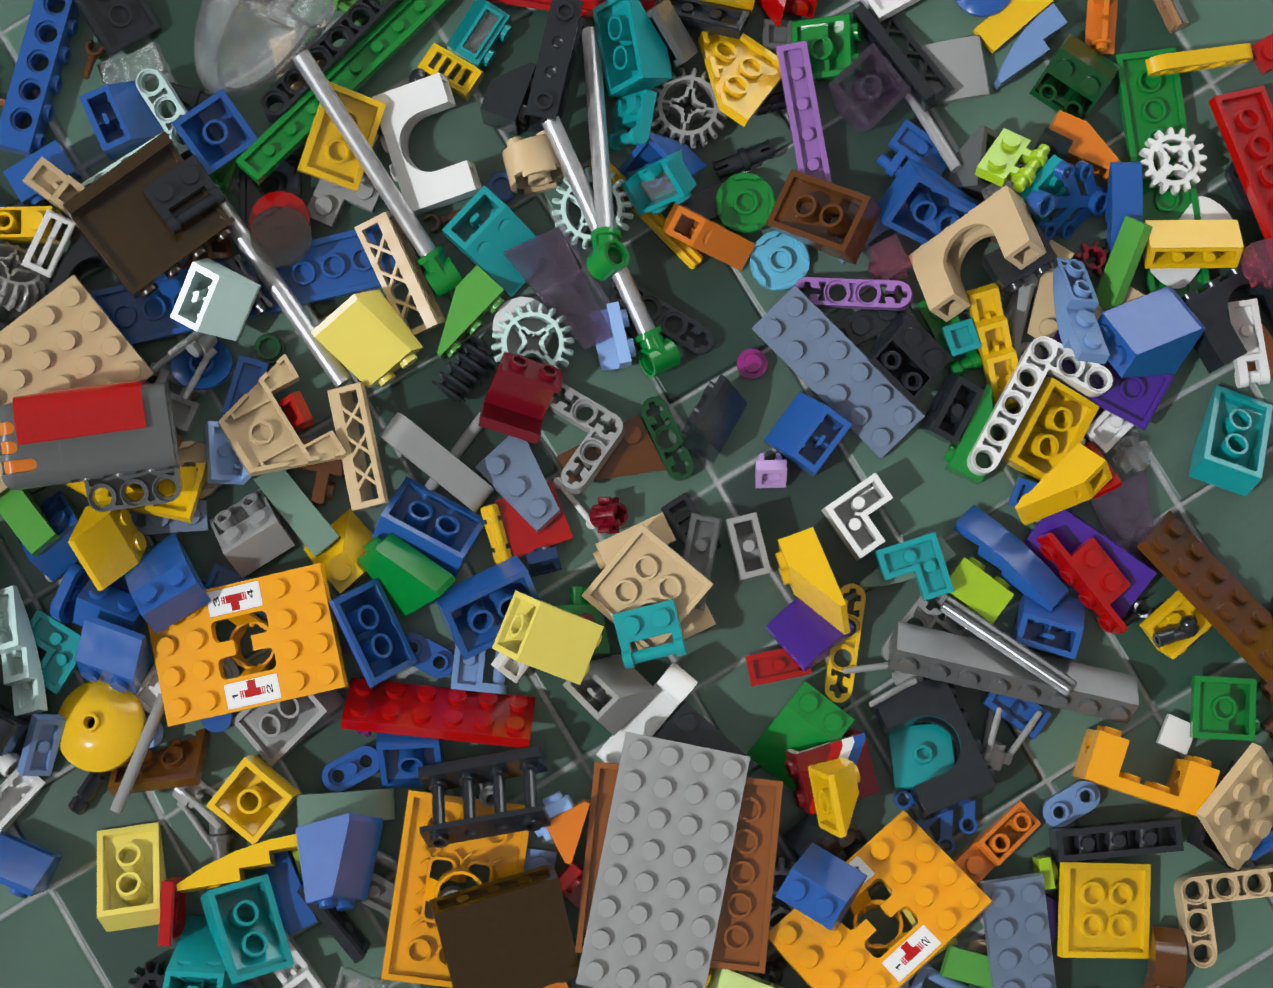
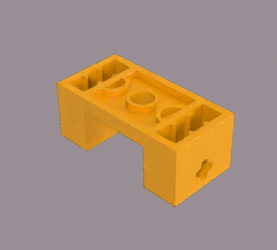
M1097 725L1096 730H1086L1072 774L1074 777L1197 817L1196 812L1215 789L1220 770L1211 768L1212 761L1186 755L1185 759H1174L1166 786L1146 780L1144 785L1139 784L1140 777L1120 772L1130 740L1121 737L1122 731Z

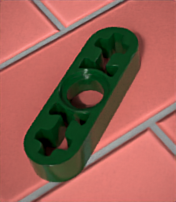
M659 397L648 398L642 404L641 417L670 478L676 481H684L693 473L694 462L688 449L682 446L684 440L667 403ZM653 403L656 407L661 406L663 408L660 412L662 423L667 419L670 422L669 425L660 426L656 431H653L651 427L657 426L655 417H648L646 414L650 410L649 405ZM663 431H671L676 436V443L670 448L661 446L658 441V437ZM681 447L683 452H679L677 455L681 462L687 461L689 465L685 468V474L681 475L679 471L673 472L672 468L675 466L673 456L666 459L664 454L672 453Z

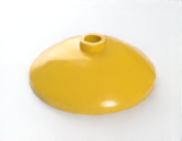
M99 680L98 682L89 681L80 685L67 696L58 714H61L66 719L59 748L71 764L85 771L101 773L121 767L131 759L146 724L145 712L140 699L133 692H119L108 683ZM94 718L95 724L92 728H89V720Z

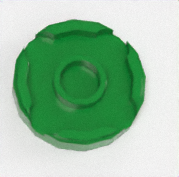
M747 172L734 174L724 181L717 191L715 200L717 217L723 226L732 232L744 235L756 233L767 226L766 222L776 203L775 194L771 186L759 175Z

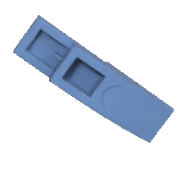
M1056 258L1053 263V295L1056 321L1063 348L1073 349L1077 361L1105 364L1110 354L1094 314L1099 301L1085 264L1076 259Z

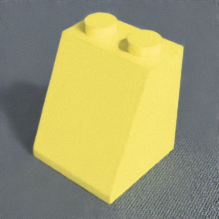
M380 290L353 294L311 331V334L361 382H364V385L368 388L380 385L382 388L391 383L396 378L394 373L400 367L405 369L418 359L415 354L424 348Z
M515 590L492 649L517 662L581 685L583 678L589 672L590 660L594 650L601 642L604 626Z

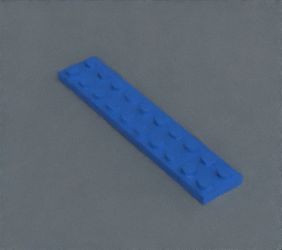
M376 224L365 231L370 242L380 245L383 234L379 225ZM355 230L304 241L298 244V247L292 251L281 253L269 250L264 251L301 306L382 288ZM384 252L380 262L383 270L393 273L396 264L393 255ZM241 256V259L252 275L259 278L245 256ZM228 260L219 261L217 263L223 265ZM189 269L183 270L171 280L165 277L157 283L158 289L146 298L139 296L137 299H134L123 284L89 292L132 346L194 331L170 318ZM261 281L259 285H261L271 303L274 304L271 310L266 313L264 311V314L261 316L281 312L282 309ZM253 307L247 319L259 317L256 315Z

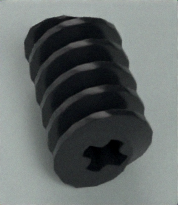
M472 335L470 339L474 346L467 343L462 345L466 355L457 352L454 354L458 364L447 362L446 366L450 374L443 371L438 373L442 383L431 381L450 399L461 403L466 402L462 395L463 391L470 394L474 392L469 384L470 382L479 385L482 383L477 374L489 375L485 365L487 363L493 366L497 365L493 357L494 354Z

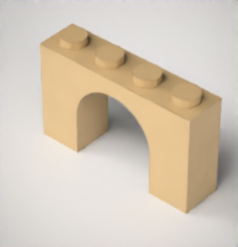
M1007 185L993 193L992 196L908 255L929 311L946 322L971 306L961 281L960 270L966 253L976 242L989 236H995L1004 258L1020 270L1047 253L1023 197Z
M663 512L596 543L598 551L594 552L593 555L600 570L607 566L641 524L645 525L667 545L674 543L676 539ZM705 604L704 610L693 609L681 623L684 639L716 625L707 604ZM671 635L670 638L665 642V644H666V643L673 642V637H672V635ZM635 642L638 650L643 649L638 643Z

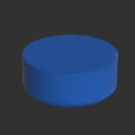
M496 172L489 177L486 187L503 203L513 200L516 193L511 191L507 172Z
M229 713L201 720V722L208 731L215 733L223 732L232 725L234 714Z

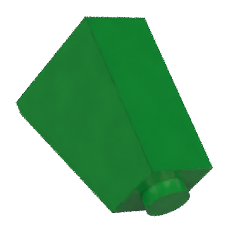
M393 533L388 534L382 539L378 535L372 538L363 546L366 551L357 559L372 579H379L387 598L402 617L440 597L456 581L451 573Z

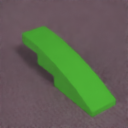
M6 488L0 493V514L31 555L37 557L60 537L47 521L46 515L34 502L33 496L27 489L13 490Z

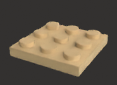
M641 524L582 594V597L613 623L612 614L674 599L681 624L714 583L645 525ZM672 633L635 642L643 649L665 644Z
M1253 742L1196 812L1197 817L1227 865L1237 871L1245 861L1250 859L1255 848L1263 838L1268 836L1273 827V765L1263 747Z

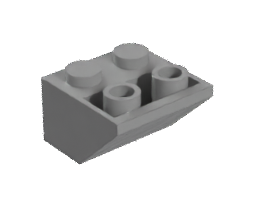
M261 489L246 495L241 501L219 512L214 518L209 520L223 554L242 578L295 546L286 526Z
M620 654L590 661L589 672L583 678L581 685L568 680L563 684L583 707L613 736L657 692L634 668L625 669Z

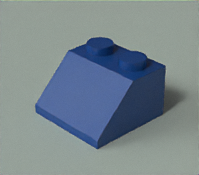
M223 89L171 123L208 175L245 152L258 139Z
M90 615L86 616L75 659L81 676L91 682H98L99 680L108 683L119 692L125 693L130 691L137 694L153 664L146 636Z
M377 733L376 749L383 789L423 787L418 778V767L444 762L443 739Z
M812 842L792 867L775 897L827 929L836 931L868 875Z

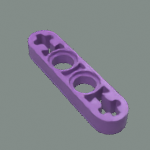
M805 277L798 280L795 284L800 290H806L807 285L810 284L811 288L815 291H822L821 285L826 284L823 291L825 301H821L822 296L820 294H810L809 299L817 307L900 311L910 307L914 299L910 286L903 281ZM836 285H842L846 288V296L841 301H833L830 297V291ZM868 286L874 287L877 290L875 300L869 303L863 302L860 298L863 288ZM882 287H886L885 291L887 294H895L898 288H902L903 293L907 294V298H902L901 303H896L893 297H885L886 303H881L883 299Z

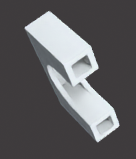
M436 73L372 97L386 104L380 122L383 135L380 136L381 144L384 151L390 154L392 164L389 165L392 178L395 182L399 183L401 194L415 216L470 198L482 188L475 164L468 160L437 171L425 172L415 166L409 155L408 141L415 125L425 117L456 106L446 76Z

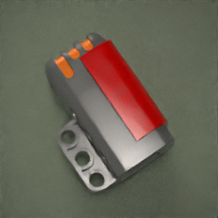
M145 379L13 397L12 403L0 406V462L2 464L3 474H1V479L3 483L10 489L24 490L84 481L88 503L94 510L99 512L174 501L181 494L183 484L180 471L179 446L168 382L146 384ZM163 479L172 480L176 485L175 494L171 496L163 495L159 490L160 481ZM136 483L141 485L144 490V496L141 500L129 498L127 488L130 484ZM105 488L111 492L112 500L110 504L101 505L96 501L95 493L97 489Z

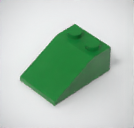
M802 681L746 755L751 756V759L779 781H783V784L793 791L796 790L793 778L788 776L785 768V760H788L786 750L793 749L801 752L841 739L854 722V719L806 681Z

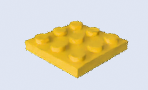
M1060 862L1057 956L1062 958L1149 959L1151 864Z

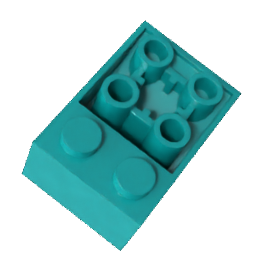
M485 185L442 229L444 236L475 265H478L511 298L553 254L512 210Z
M190 915L165 971L163 988H238L239 983L234 985L231 983L208 928L206 917Z

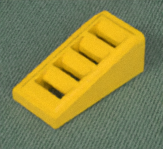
M433 43L417 68L423 69L428 76L439 73L447 60L450 61L451 64L443 75L448 78L451 91L468 101L483 80L484 72L438 44ZM438 53L442 57L434 69L429 67V64ZM456 66L459 67L460 70L453 80L449 79ZM467 72L470 76L464 85L461 86L458 83Z

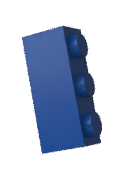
M406 476L381 513L372 538L378 535L382 539L388 534L393 533L456 578L487 521L483 520L482 516L433 490L427 489L426 486Z
M516 555L449 587L440 597L435 599L441 616L464 660L493 646L515 590L540 600L527 568Z
M378 578L356 586L329 601L369 687L375 686L417 662Z

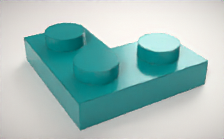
M935 532L874 551L883 580L886 581L914 572L923 601L954 592Z
M37 609L30 620V625L36 645L47 651L40 662L45 688L59 695L77 668L75 659L81 634L54 619L43 610Z

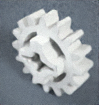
M1169 127L1165 132V136L1159 130L1154 134V139L1149 137L1144 144L1147 148H1143L1139 155L1145 158L1140 161L1142 168L1146 169L1142 179L1150 178L1152 180L1149 188L1159 185L1160 194H1164L1169 188L1173 196L1179 193L1180 188L1187 192L1191 189V184L1196 185L1201 180L1198 175L1203 174L1206 168L1200 165V163L1204 162L1207 156L1199 154L1204 145H1195L1193 143L1196 138L1195 134L1187 138L1185 137V129L1182 128L1177 134H1174L1173 127ZM1167 143H1176L1179 145L1169 146ZM1188 153L1191 158V163L1189 162ZM1171 157L1176 159L1173 166L1168 163ZM1153 159L1156 161L1157 170L1155 169ZM1175 176L1178 180H1169L1166 177Z

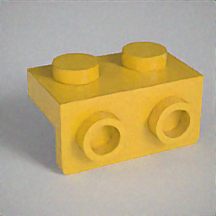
M1177 590L1139 626L1158 651L1171 659H1175L1183 654L1197 638L1205 634L1212 625ZM1186 615L1194 616L1197 619L1199 631L1194 637L1160 648L1155 645L1153 633L1180 624L1181 618Z

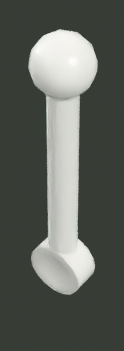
M556 477L553 480L554 487L561 489L586 520L587 528L595 529L596 527L590 522L589 514L572 493L565 489L561 477Z

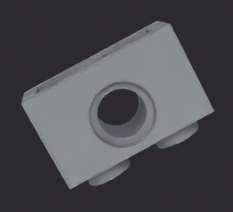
M754 512L726 519L724 523L739 581L770 574L771 568L757 513Z

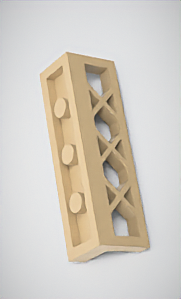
M391 211L383 212L354 227L389 304L408 326L413 335L415 336L429 328L438 327L446 323V318L434 292L423 274L424 271L421 265L419 266L416 262L417 256ZM376 224L379 225L383 234L380 245L370 242L365 231ZM384 252L393 255L396 264L393 273L383 270L380 262ZM396 280L407 285L409 292L406 301L396 298L393 290ZM409 308L419 311L424 324L412 330L406 320Z
M357 382L328 390L336 437L346 451V457L341 459L352 511H367L375 509V506L389 503L364 382ZM353 391H356L358 397L356 407L354 406L352 396ZM358 422H360L364 426L365 433L363 434L362 438L360 435ZM364 452L370 455L371 463L368 468ZM370 482L376 485L378 494L376 499L373 497Z

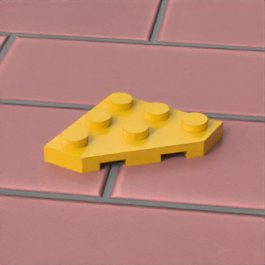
M702 31L698 42L718 109L745 127L781 81L777 55L744 33L739 40Z

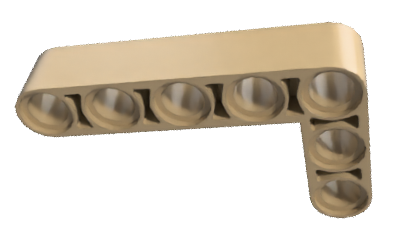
M1273 864L1242 867L1238 871L1236 869L1184 874L1176 879L1174 883L1175 904L1179 929L1184 930L1187 945V962L1199 968L1211 967L1216 962L1218 951L1211 903L1273 896ZM1256 874L1259 880L1258 886L1250 891L1247 886L1248 878ZM1225 878L1228 882V888L1224 893L1219 894L1216 884L1220 879ZM1194 881L1197 885V892L1193 897L1188 898L1185 888L1187 884ZM1199 913L1202 918L1201 924L1197 928L1192 929L1189 924L1190 918L1193 914ZM1203 944L1206 953L1202 959L1196 960L1194 958V950L1198 945Z

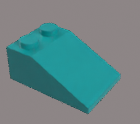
M606 0L592 9L608 97H623L646 89L652 90L672 79L667 47L639 0Z
M1216 385L1192 453L1189 477L1246 497L1262 479L1273 405Z
M268 874L208 890L200 897L208 928L232 985L295 965Z

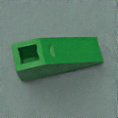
M990 384L982 387L985 391L956 445H949L943 460L947 461L944 470L976 485L982 483L985 475L978 476L973 474L967 466V458L993 411L992 385ZM992 426L991 429H990V435H991V437H992L993 439H994V426ZM977 453L975 458L977 465L981 468H988L990 466L989 456L985 453Z

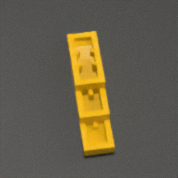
M996 283L968 290L966 293L971 303V306H969L970 316L982 346L978 349L979 355L983 363L986 382L992 385V403L995 407L1018 364L1016 350L1012 347L1008 320L1003 314L999 287ZM1006 399L1005 401L1006 410L1019 406L1013 399Z
M292 834L266 840L234 851L202 867L176 884L177 891L188 893L219 888L245 880L244 871L275 866L274 853L298 850L297 835Z

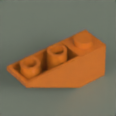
M1059 110L1053 117L1049 129L1073 140L1063 160L1074 164V167L1081 160L1092 164L1093 173L1102 176V180L1108 183L1110 162L1121 161L1087 121Z
M674 203L661 228L664 233L740 271H742L756 245L750 240L681 204L676 205Z

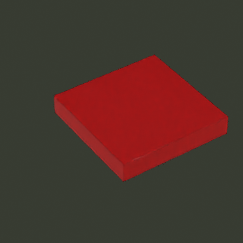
M552 480L547 482L561 513L539 534L504 498L494 501L498 505L500 518L514 556L516 555L518 558L526 556L527 553L533 552L536 548L552 547L573 539Z
M174 876L162 881L158 946L169 947L177 943L183 932L187 893L177 891L176 884L186 879V876Z

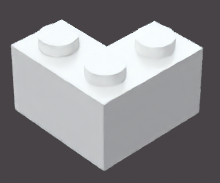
M876 473L821 510L856 561L885 542V539L868 515L893 497Z

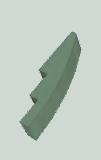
M287 470L252 476L256 484L315 557H318L341 538Z

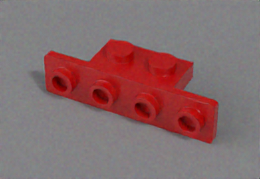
M1053 533L1040 535L1036 540L1041 545V552L1047 559L1057 565L1062 579L1068 584L1073 585L1077 590L1082 604L1092 609L1097 615L1099 625L1111 634L1124 633L1128 627L1110 604L1126 591L1131 584L1094 537L1086 539L1069 554Z

